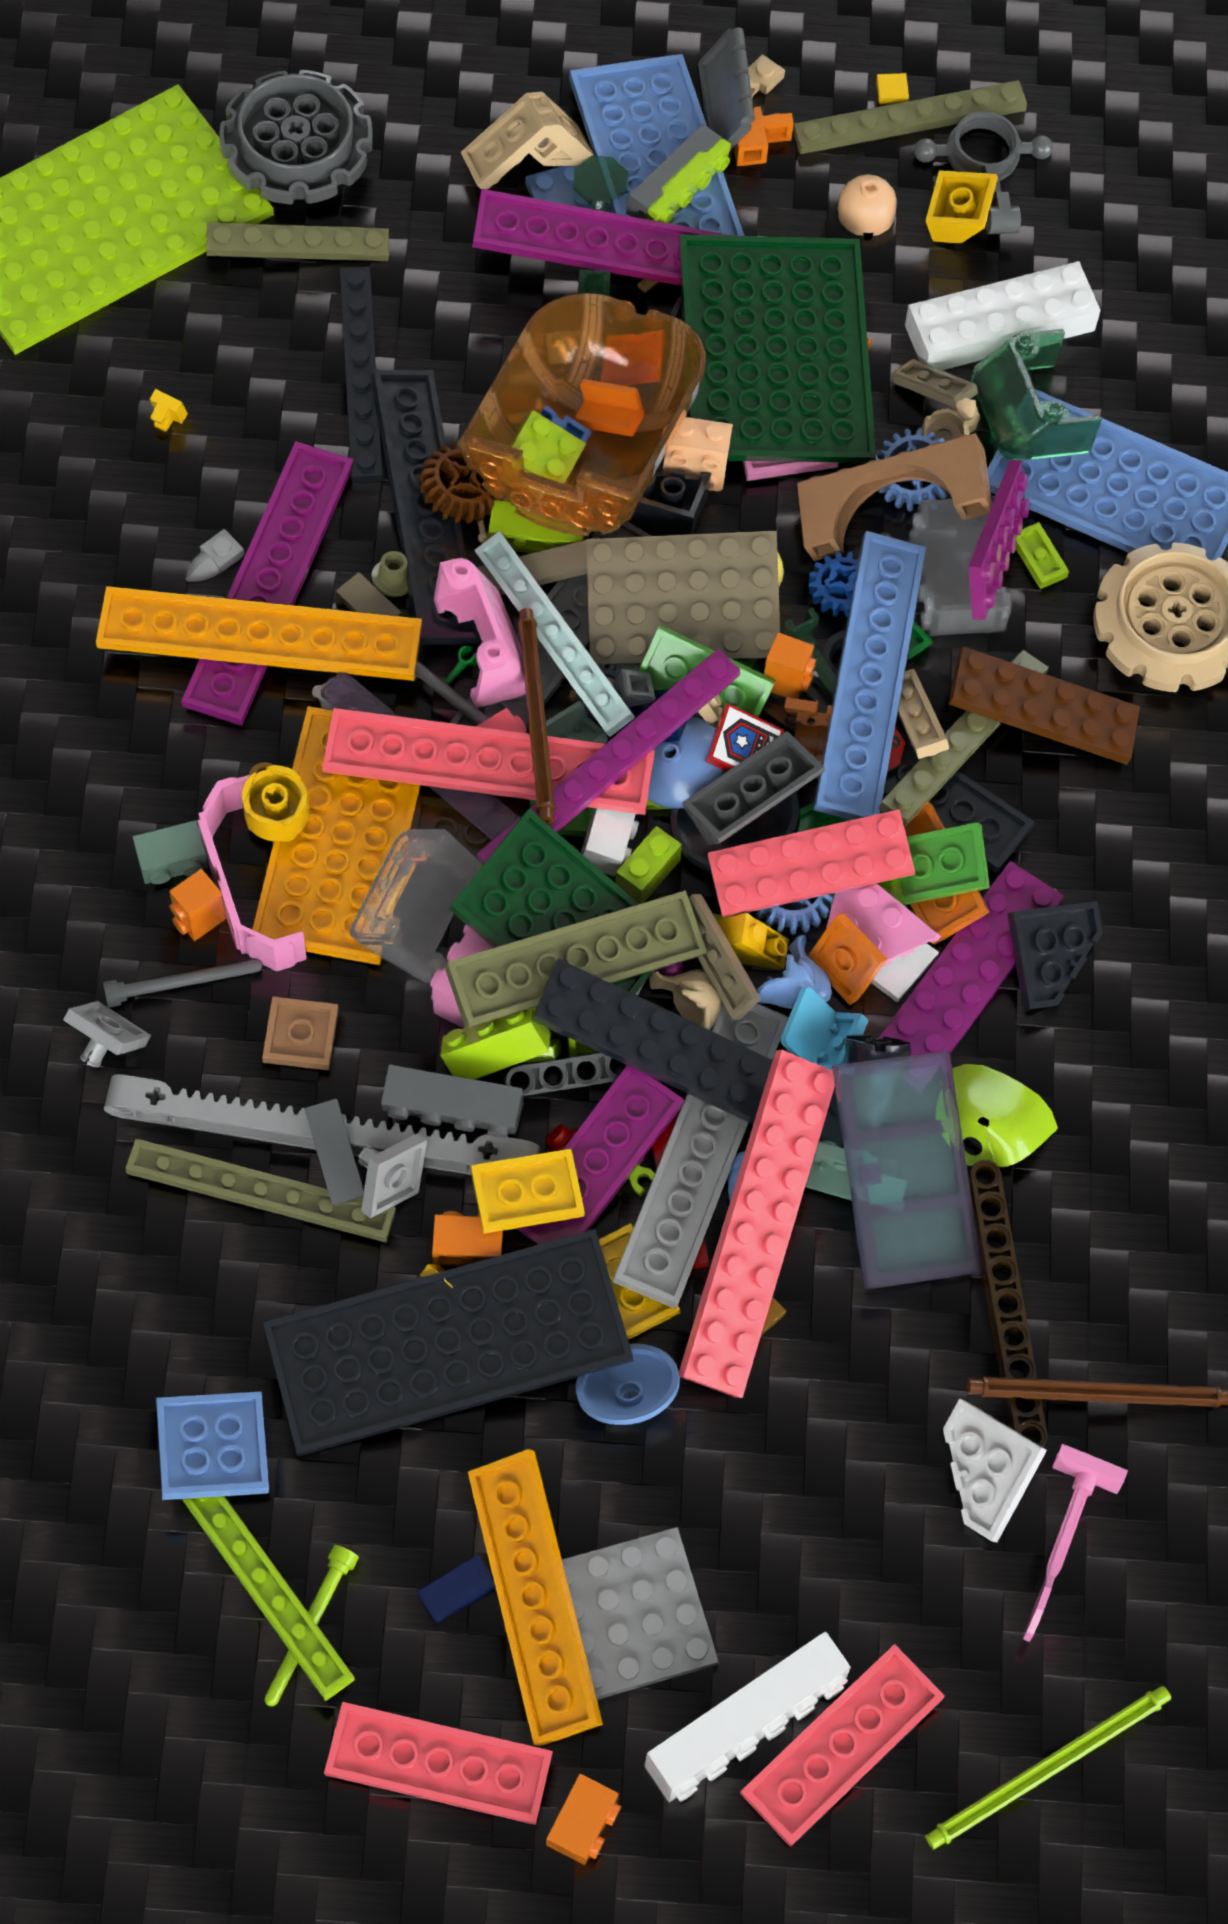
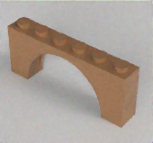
M976 433L961 435L953 440L933 443L921 449L901 452L896 456L882 460H872L864 465L843 468L835 473L821 477H811L806 481L797 483L803 542L805 549L814 561L824 559L825 555L832 557L838 551L843 554L845 532L855 511L873 493L896 482L921 480L940 486L952 496L953 505L963 521L989 514L992 500L985 449Z

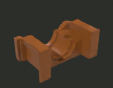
M786 696L784 706L786 715L797 717L795 739L822 763L829 720L834 706L828 705L826 714L819 713L820 706L818 700L814 702ZM811 721L815 722L813 725L808 724Z

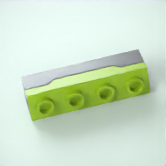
M702 124L629 194L626 214L631 217L669 224L675 212L680 207L683 209L687 207L693 195L699 189L703 191L716 172L721 173L725 170L730 162L728 155L731 143L722 139L720 135Z

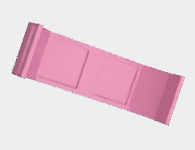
M249 775L240 778L230 777L217 781L206 799L203 812L199 813L200 819L197 820L199 832L215 885L222 893L225 915L237 950L240 949L242 955L249 954L252 960H260L262 965L280 971L307 959L303 932L273 940L241 925L212 839L226 813L243 808L242 789Z

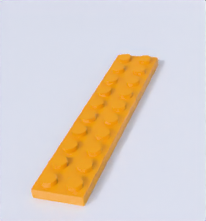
M106 586L96 645L97 648L414 681L422 619Z

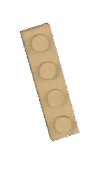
M914 668L905 671L897 713L918 759L948 750L947 738Z

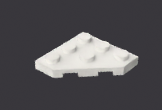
M959 1399L943 1431L946 1443H949L953 1459L951 1467L956 1490L960 1491L963 1510H961L963 1522L990 1541L998 1542L1047 1450L969 1402Z

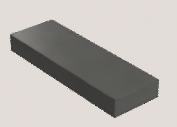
M333 1099L304 1108L332 1206L363 1198L364 1188L338 1100Z

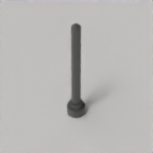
M417 660L415 675L476 725L489 719Z
M254 959L124 984L123 981L117 982L116 979L104 981L108 1008L120 1006L121 1002L127 1001V997L256 973L262 969V962Z

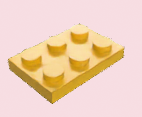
M571 1149L471 1165L470 1171L483 1234L584 1217L585 1211Z
M631 1223L599 1239L628 1340L680 1314L678 1305L674 1309L612 1282L633 1230Z

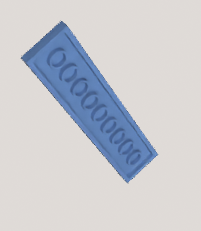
M866 531L863 536L832 706L834 707L829 720L821 763L825 771L819 775L813 807L815 811L849 820L880 814L879 806L883 799L926 551L924 546Z

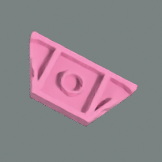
M877 883L836 892L834 895L827 928L835 916L844 913L887 958L883 966L892 963L896 957H904L914 952L915 948L930 941L933 943L941 937Z

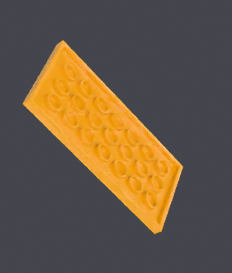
M308 706L292 770L298 773L306 786L310 809L309 819L303 830L292 841H274L252 930L273 940L302 931L306 952L380 965L410 839L418 795H420L422 785L323 772L322 766L333 711Z

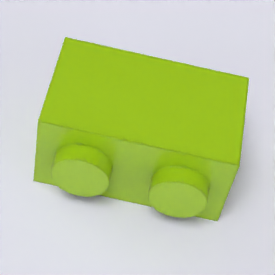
M656 826L616 871L615 884L637 903L642 904L680 862L682 844Z

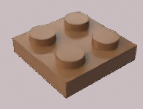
M272 997L262 1057L263 1063L329 1070L339 1012L338 1004Z

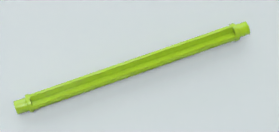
M1164 1686L1159 1687L1153 1692H1146L1145 1696L947 1821L937 1824L935 1826L936 1829L925 1835L928 1844L934 1850L944 1843H951L952 1839L1149 1714L1161 1710V1706L1171 1700L1170 1693Z

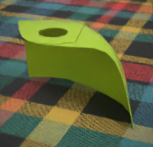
M964 1064L949 1069L936 1102L935 1122L939 1133L954 1155L962 1163L973 1166L980 1160H990L998 1167L1013 1165L1030 1155L1058 1129L1051 1109L1038 1094L1006 1074L984 1065ZM981 1117L988 1119L989 1126H983L981 1123H978V1120ZM974 1137L978 1139L982 1144V1152L979 1155L968 1154L963 1148V1140L965 1138Z

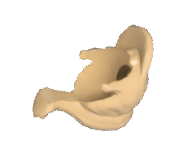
M964 398L956 403V408L936 410L932 415L926 416L921 427L923 436L926 437L932 431L935 433L934 441L942 437L946 442L956 439L961 435H969L971 432H974L980 421L976 400Z
M657 970L650 974L648 977L650 988H662L673 991V1003L683 1018L708 1030L713 1028L720 1013L722 1001L705 970H689L675 976H664Z

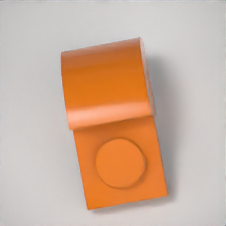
M761 106L753 108L755 120L751 123V130L734 147L737 166L766 163L768 143L791 141L794 124L792 113H774L762 116Z

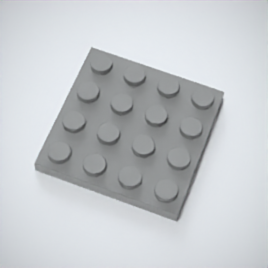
M678 1527L562 1560L597 1700L718 1665L719 1661Z

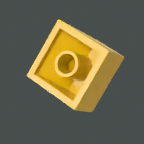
M939 170L926 217V224L933 242L963 243L985 228L998 179L997 174Z

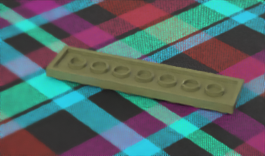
M682 891L445 963L444 968L466 1029L537 1007L551 970L558 958L612 984L706 954L707 950L687 893Z

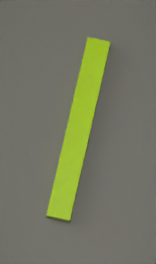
M224 1496L182 1499L323 1699L327 1701L355 1681L350 1670Z

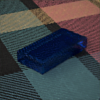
M479 1555L418 1591V1596L434 1622L438 1624L496 1587L494 1579Z

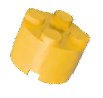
M273 765L266 767V770L259 773H253L246 780L242 789V803L248 829L258 837L269 841L289 842L295 839L297 834L306 826L310 814L307 789L298 773L288 767Z

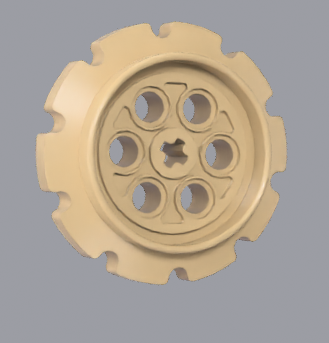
M1174 542L1169 550H1162L1158 544L1138 548L1127 554L1125 566L1114 564L1100 584L1097 598L1102 600V602H1097L1095 605L1093 621L1097 639L1109 643L1106 656L1115 667L1128 677L1133 674H1140L1144 679L1143 685L1167 692H1177L1180 684H1186L1192 691L1208 688L1222 681L1226 673L1225 668H1228V562L1222 558H1217L1214 561L1206 558L1205 549L1190 544ZM1165 587H1171L1175 591H1169ZM1194 599L1202 600L1204 603H1198ZM1140 603H1148L1151 607L1143 606ZM1199 627H1205L1209 631H1202ZM1144 630L1153 631L1155 635L1147 634ZM1175 642L1181 643V644H1183L1185 647H1178V646H1176L1174 643H1175Z

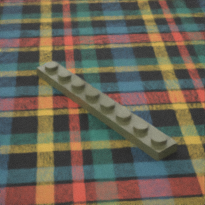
M1017 80L794 123L793 133L800 154L955 125L965 116L979 111L994 112L1001 116L1026 111L1027 101L1021 84Z
M1024 650L1011 662L1046 674L1049 668ZM966 710L945 733L949 749L936 755L922 758L881 801L879 810L886 813L900 809L903 825L906 827L1002 722Z
M135 1139L125 1168L126 1173L133 1176L386 1243L396 1214V1207H391L369 1218L361 1212L363 1198L333 1207L328 1189L140 1139Z

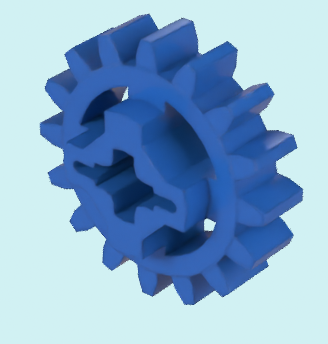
M838 551L836 552L835 559L825 555L824 564L816 562L814 564L815 572H810L809 594H813L814 605L821 603V611L823 613L830 608L834 617L838 615L839 611H844V615L846 617L849 616L859 558L857 560L853 559L852 552H849L846 557H842Z

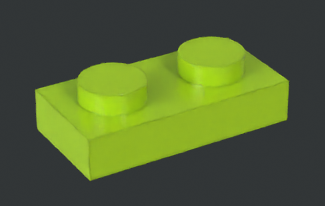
M1038 522L1022 529L1021 535L1016 536L1015 549L1039 588L1042 589L1067 578L1069 570L1040 523Z

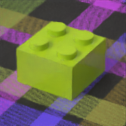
M532 410L517 432L495 474L546 506H549L561 491L587 443Z

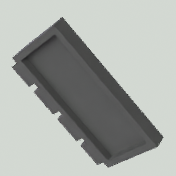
M739 27L728 29L698 62L704 117L707 127L720 135L722 139L731 143L730 151L751 130V123L755 120L744 31Z

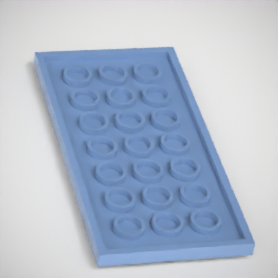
M683 54L570 70L569 81L592 151L596 157L595 161L612 213L629 216L626 214L629 194L702 124L707 126ZM716 172L708 186L703 191L699 189L693 195L687 207L684 209L680 207L669 223L727 235L744 236L723 172Z
M1034 388L1029 389L987 469L991 493L997 494L1009 460H1022L1023 473H1027L1028 476L1024 499L1029 500V509L1128 553L1151 544H1158L1162 550H1169L1172 543L1175 542L1205 549L1206 558L1214 561L1222 557L1228 545V472Z

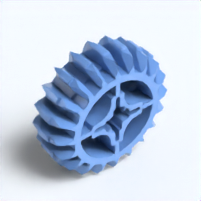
M921 428L917 429L916 435H911V431L906 429L905 437L903 438L897 433L893 435L894 443L885 440L883 446L886 451L878 450L876 455L879 460L896 456L901 452H910L933 443L945 442V439L941 437L934 441L935 433L932 431L924 437ZM921 480L901 481L910 483L914 490L904 489L896 483L878 490L879 493L886 492L885 500L887 502L895 499V507L898 509L904 503H907V510L910 512L913 510L914 504H919V509L924 511L925 502L929 501L930 505L935 507L937 505L936 496L944 500L947 497L946 491L936 484L932 483L923 488L924 481Z
M835 893L818 896L813 904L808 899L757 910L756 917L758 920L767 918L766 925L768 927L777 924V931L779 933L783 932L784 927L790 928V933L793 936L796 934L797 927H800L806 934L809 931L810 924L817 928L820 926L821 918H828Z

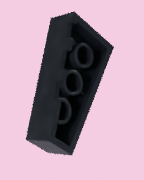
M584 460L574 481V486L600 490L601 485L583 480L584 476L609 480H627L650 473L653 467L641 465V468L631 469L626 468L625 464ZM672 469V473L656 471L649 485L639 495L625 501L606 503L599 507L595 513L607 517L610 512H613L633 525L666 535H691L694 533L707 501L712 473L700 472V476L685 474V470Z

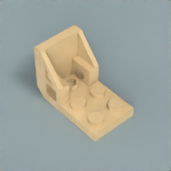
M543 92L526 93L461 151L477 186L481 190H488L492 185L498 183L501 177L515 165L519 164L528 153L543 166H588L596 158L578 124ZM545 138H547V141L544 144L539 145Z

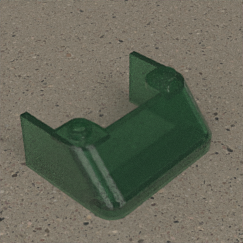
M1064 329L1015 334L974 367L971 382L977 385L978 400L999 452L1006 459L1031 460L1091 452L1102 420L1101 416L1092 415L1071 418L1063 404L1056 401L1040 402L1027 370L1055 367L1065 335Z

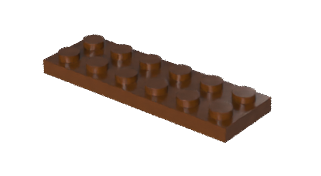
M964 646L958 653L949 705L1126 765L1132 759L1140 706Z

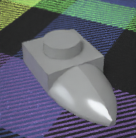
M223 529L200 546L201 552L190 564L185 580L187 582H199L221 574L245 556L244 549Z

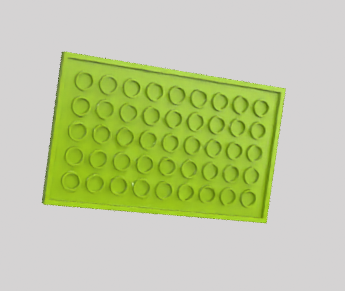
M179 84L0 178V335L15 355L207 251V223L258 224L274 215L273 207L268 200L261 197V191L258 188L247 190L231 175L228 168V159L222 156L219 136Z

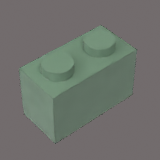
M196 820L133 836L145 884H161L167 882L172 877L180 875L192 876L200 869L208 868L206 853Z

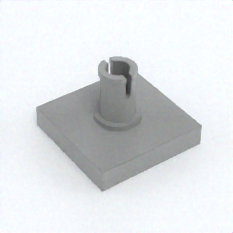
M99 1001L70 1008L63 1019L91 1038L80 1059L83 1062L89 1059L87 1064L96 1068L100 1067L107 1050L116 1055L146 1047L151 1037L150 1034Z
M417 1133L381 1152H378L373 1146H367L361 1151L358 1163L367 1168L361 1212L372 1218L419 1193L427 1145L426 1138Z

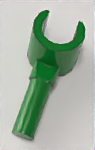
M463 646L459 649V661L444 680L448 685L452 684L467 665H478L476 659L477 652L472 655L470 660L468 659V655L473 647Z

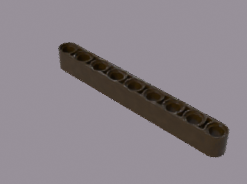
M980 1160L973 1165L967 1179V1192L999 1377L1014 1378L1010 1374L1009 1369L1019 1368L1026 1375L1024 1379H1037L1001 1172L994 1162ZM985 1175L989 1177L992 1183L982 1184L976 1179V1176ZM990 1206L994 1208L997 1215L987 1216L982 1212L981 1208ZM996 1238L1002 1243L1003 1247L993 1248L988 1244L987 1239ZM1001 1270L1007 1274L1009 1279L1000 1281L993 1276L992 1272ZM1002 1302L1009 1303L1013 1307L1014 1312L1004 1313L999 1309L998 1304ZM1013 1335L1017 1337L1020 1345H1008L1004 1340V1336ZM1003 1398L1008 1427L1021 1435H1033L1038 1445L1044 1447L1047 1441V1429L1041 1399ZM1015 1402H1027L1031 1406L1032 1411L1028 1413L1019 1411Z

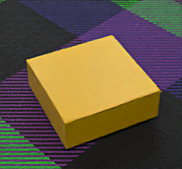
M906 73L877 74L876 84L879 105L908 102L909 93Z

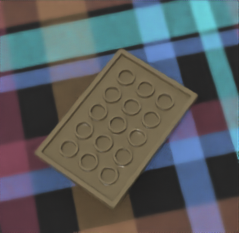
M777 531L586 539L590 656L598 666L605 663V666H610V664L616 666L641 665L660 625L714 651L719 649L727 657L735 661L767 659L777 633H780Z

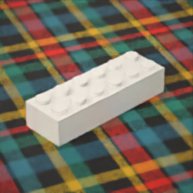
M1078 261L908 305L905 327L919 361L939 370H945L1095 331L1100 308Z
M825 1631L649 1751L646 1756L645 1768L668 1802H671L676 1797L681 1802L698 1790L696 1786L701 1780L707 1777L709 1781H712L727 1770L726 1765L730 1760L737 1757L741 1761L757 1749L755 1745L759 1743V1740L766 1736L768 1741L781 1734L786 1729L785 1725L789 1722L788 1720L794 1716L798 1721L806 1717L815 1709L814 1705L820 1698L824 1696L828 1701L844 1689L843 1685L848 1681L846 1677L851 1666Z

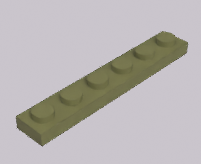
M207 223V256L388 261L389 228Z

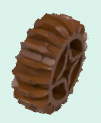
M456 442L450 448L443 445L439 452L434 450L429 459L424 462L423 471L419 477V482L422 483L420 493L426 494L424 498L425 503L434 504L432 507L433 513L439 510L443 512V520L451 516L455 524L460 519H463L467 525L473 519L480 522L484 516L491 515L492 508L494 507L493 500H501L500 497L503 493L504 485L501 484L503 478L495 474L498 464L489 463L491 460L490 455L484 457L480 455V447L472 451L468 443L463 448H460Z

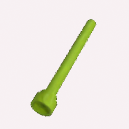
M334 1545L328 1556L330 1561L327 1566L330 1569L308 1611L316 1625L323 1615L342 1575H347L349 1570L353 1571L359 1559L358 1555L339 1545ZM289 1650L265 1695V1703L268 1706H275L279 1702L298 1664Z

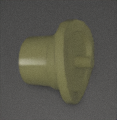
M397 551L387 552L382 556L381 562L373 568L371 574L373 585L382 594L390 597H401L408 593L406 581L408 561L405 555Z

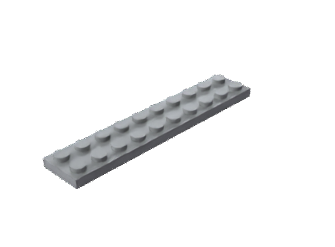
M722 1003L712 1031L773 1060L789 1017L756 1004L742 1019H732L724 1003ZM689 1094L685 1096V1103L680 1109L612 1281L674 1309L679 1304L748 1125L747 1121Z

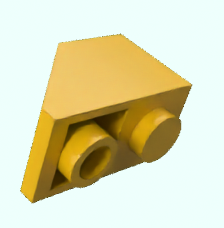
M747 913L717 920L741 964L777 970L784 969L789 942L788 938Z

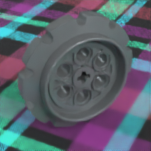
M300 70L299 74H287L286 71L274 72L256 79V87L254 89L242 88L227 105V121L220 123L222 156L228 159L229 172L235 180L247 190L259 188L263 199L282 204H293L295 199H305L308 204L323 201L338 194V185L345 184L351 186L361 176L367 166L366 153L371 152L373 147L371 118L369 115H364V103L361 98L346 84L332 85V79L329 75L309 70Z

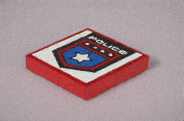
M727 703L722 709L705 762L728 772L781 736L784 730Z

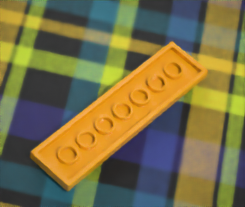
M527 1449L469 1471L468 1476L534 1746H543L603 1725L535 1451Z

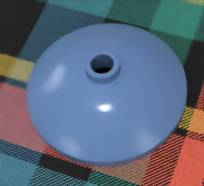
M691 717L654 749L655 756L648 794L650 801L665 808H684L682 802L724 774V770L705 762L716 730L708 722L697 717ZM672 751H676L674 757L668 758Z
M629 1344L633 1355V1362L577 1378L576 1394L579 1404L589 1416L604 1423L630 1425L646 1421L667 1408L678 1392L680 1378L674 1360L659 1348L645 1344Z

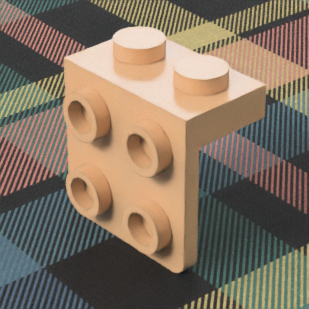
M685 417L678 425L668 430L663 472L672 473V469L685 470V474L700 476V472L712 473L709 491H721L724 485L733 424Z

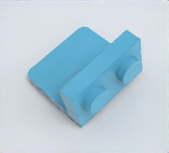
M802 987L781 1035V1043L793 1055L839 1073L838 1077H846L848 1072L845 1050L846 1036L863 1034L869 1020L861 1013L835 1012L811 987Z

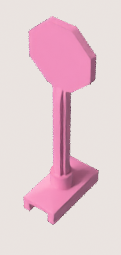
M1064 1444L1061 1445L1052 1468L1075 1477L1072 1485L1074 1492L1046 1566L1045 1581L1025 1630L1023 1639L1028 1642L1032 1639L1043 1614L1054 1579L1062 1568L1087 1497L1092 1495L1095 1486L1118 1494L1128 1472L1126 1469Z

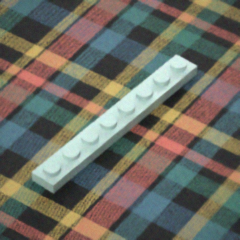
M499 531L475 549L477 555L518 611L523 608L533 610L534 618L537 621V638L608 736H612L636 718Z

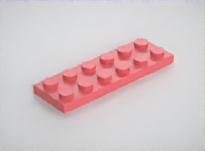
M900 809L707 853L722 918L915 874Z
M894 1644L743 1788L740 1794L791 1847L929 1714L945 1696Z
M342 1702L324 1774L330 1777L536 1825L553 1751Z

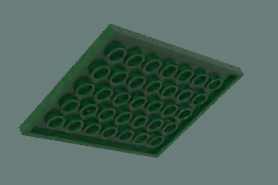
M680 234L678 242L683 322L690 326V346L686 366L688 407L691 405L692 393L700 380L698 394L688 411L689 418L733 424L727 461L868 463L869 461L876 460L860 239Z

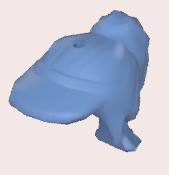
M806 935L798 936L788 947L792 955L788 954L786 956V970L783 971V978L773 979L768 976V981L756 990L761 998L758 1003H767L793 1009L802 987H811L825 1002L830 1000L832 990L829 977L823 968L812 961L806 954Z

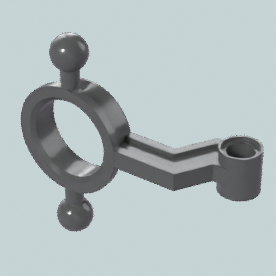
M988 111L974 112L965 116L950 133L947 144H936L933 140L924 138L919 140L914 147L915 157L921 162H930L936 156H947L956 172L997 174L998 179L985 224L988 234L1019 233L1020 208L1019 206L1010 205L1009 192H1001L1000 181L1010 176L1017 167L1020 154H1032L1037 159H1046L1053 151V143L1047 136L1040 135L1031 142H1022L1016 128L1008 119ZM983 128L992 130L1006 141L1009 147V155L998 163L978 162L970 158L962 150L960 138L964 133L972 129Z

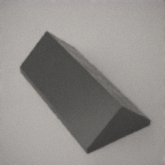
M786 731L682 802L708 845L719 844L823 773L825 768Z

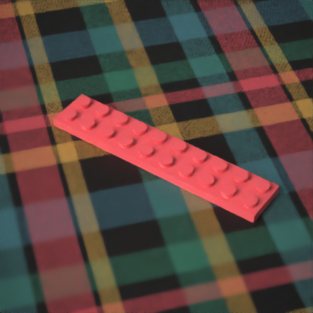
M333 708L322 766L323 772L536 800L530 734ZM547 736L552 788L554 789L605 744ZM655 750L648 753L587 807L645 815Z
M784 1050L775 1051L680 1366L679 1377L733 1397L743 1398L839 1073Z

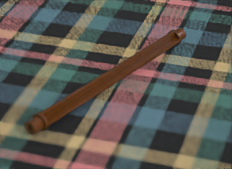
M523 608L519 611L518 628L520 630L529 732L535 776L536 812L546 824L551 825L554 823L556 806L553 798L540 660L538 656L537 621L534 618L532 609Z
M981 1376L980 1379L968 1378L966 1381L967 1394H979L980 1397H1020L1025 1399L1162 1405L1180 1404L1208 1407L1228 1405V1390L1220 1389V1387H1185L1178 1385Z

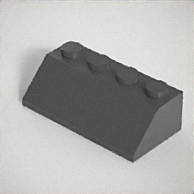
M389 1065L381 1101L383 1111L388 1112L387 1115L391 1118L406 1120L408 1116L421 1118L422 1123L434 1126L441 1125V1122L452 1123L454 1128L468 1132L474 1131V1128L488 1130L487 1134L502 1138L507 1137L508 1134L516 1135L524 1105L522 1088Z

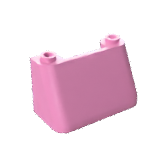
M457 558L440 562L433 600L438 614L444 613L445 610L450 611L457 616L458 623L474 620L483 642L478 647L476 654L477 663L480 668L477 686L472 688L470 692L474 706L479 708L525 695L522 648L498 589L469 560Z

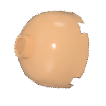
M870 174L857 176L849 181L840 193L837 207L839 221L847 230L856 235L863 236V233H873V236L887 231L895 221L897 198L894 189L886 180L879 176Z

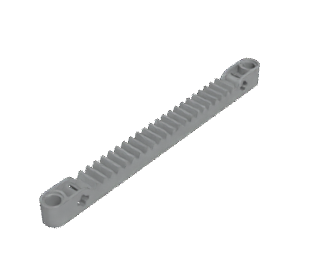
M121 1074L111 1076L104 1106L105 1112L110 1115L316 1150L304 1108L300 1110L298 1115H294L292 1106H288L286 1111L282 1113L280 1112L279 1104H275L270 1111L267 1110L266 1102L264 1101L261 1102L258 1108H254L252 1099H249L245 1106H241L239 1097H235L233 1102L228 1104L226 1095H222L218 1102H214L213 1093H209L202 1100L199 1091H195L190 1098L184 1088L178 1095H173L170 1087L159 1080ZM157 1099H162V1100H158L157 1105H152V1104L156 1103ZM342 1114L354 1156L359 1157L361 1151L367 1146H373L378 1152H381L415 1135L411 1125H408L404 1132H400L399 1123H395L391 1130H387L385 1121H381L379 1126L374 1128L372 1119H368L365 1125L362 1126L360 1125L359 1117L355 1116L351 1124L347 1123L346 1115ZM423 1127L418 1132L427 1139L423 1167L471 1175V1165L540 1154L541 1150L540 1146L536 1143L516 1138L482 1135L473 1143H467L465 1134H461L459 1139L454 1141L452 1132H448L444 1139L440 1138L439 1130L436 1129L431 1137L427 1136L426 1129ZM486 1152L493 1153L489 1160L484 1159Z

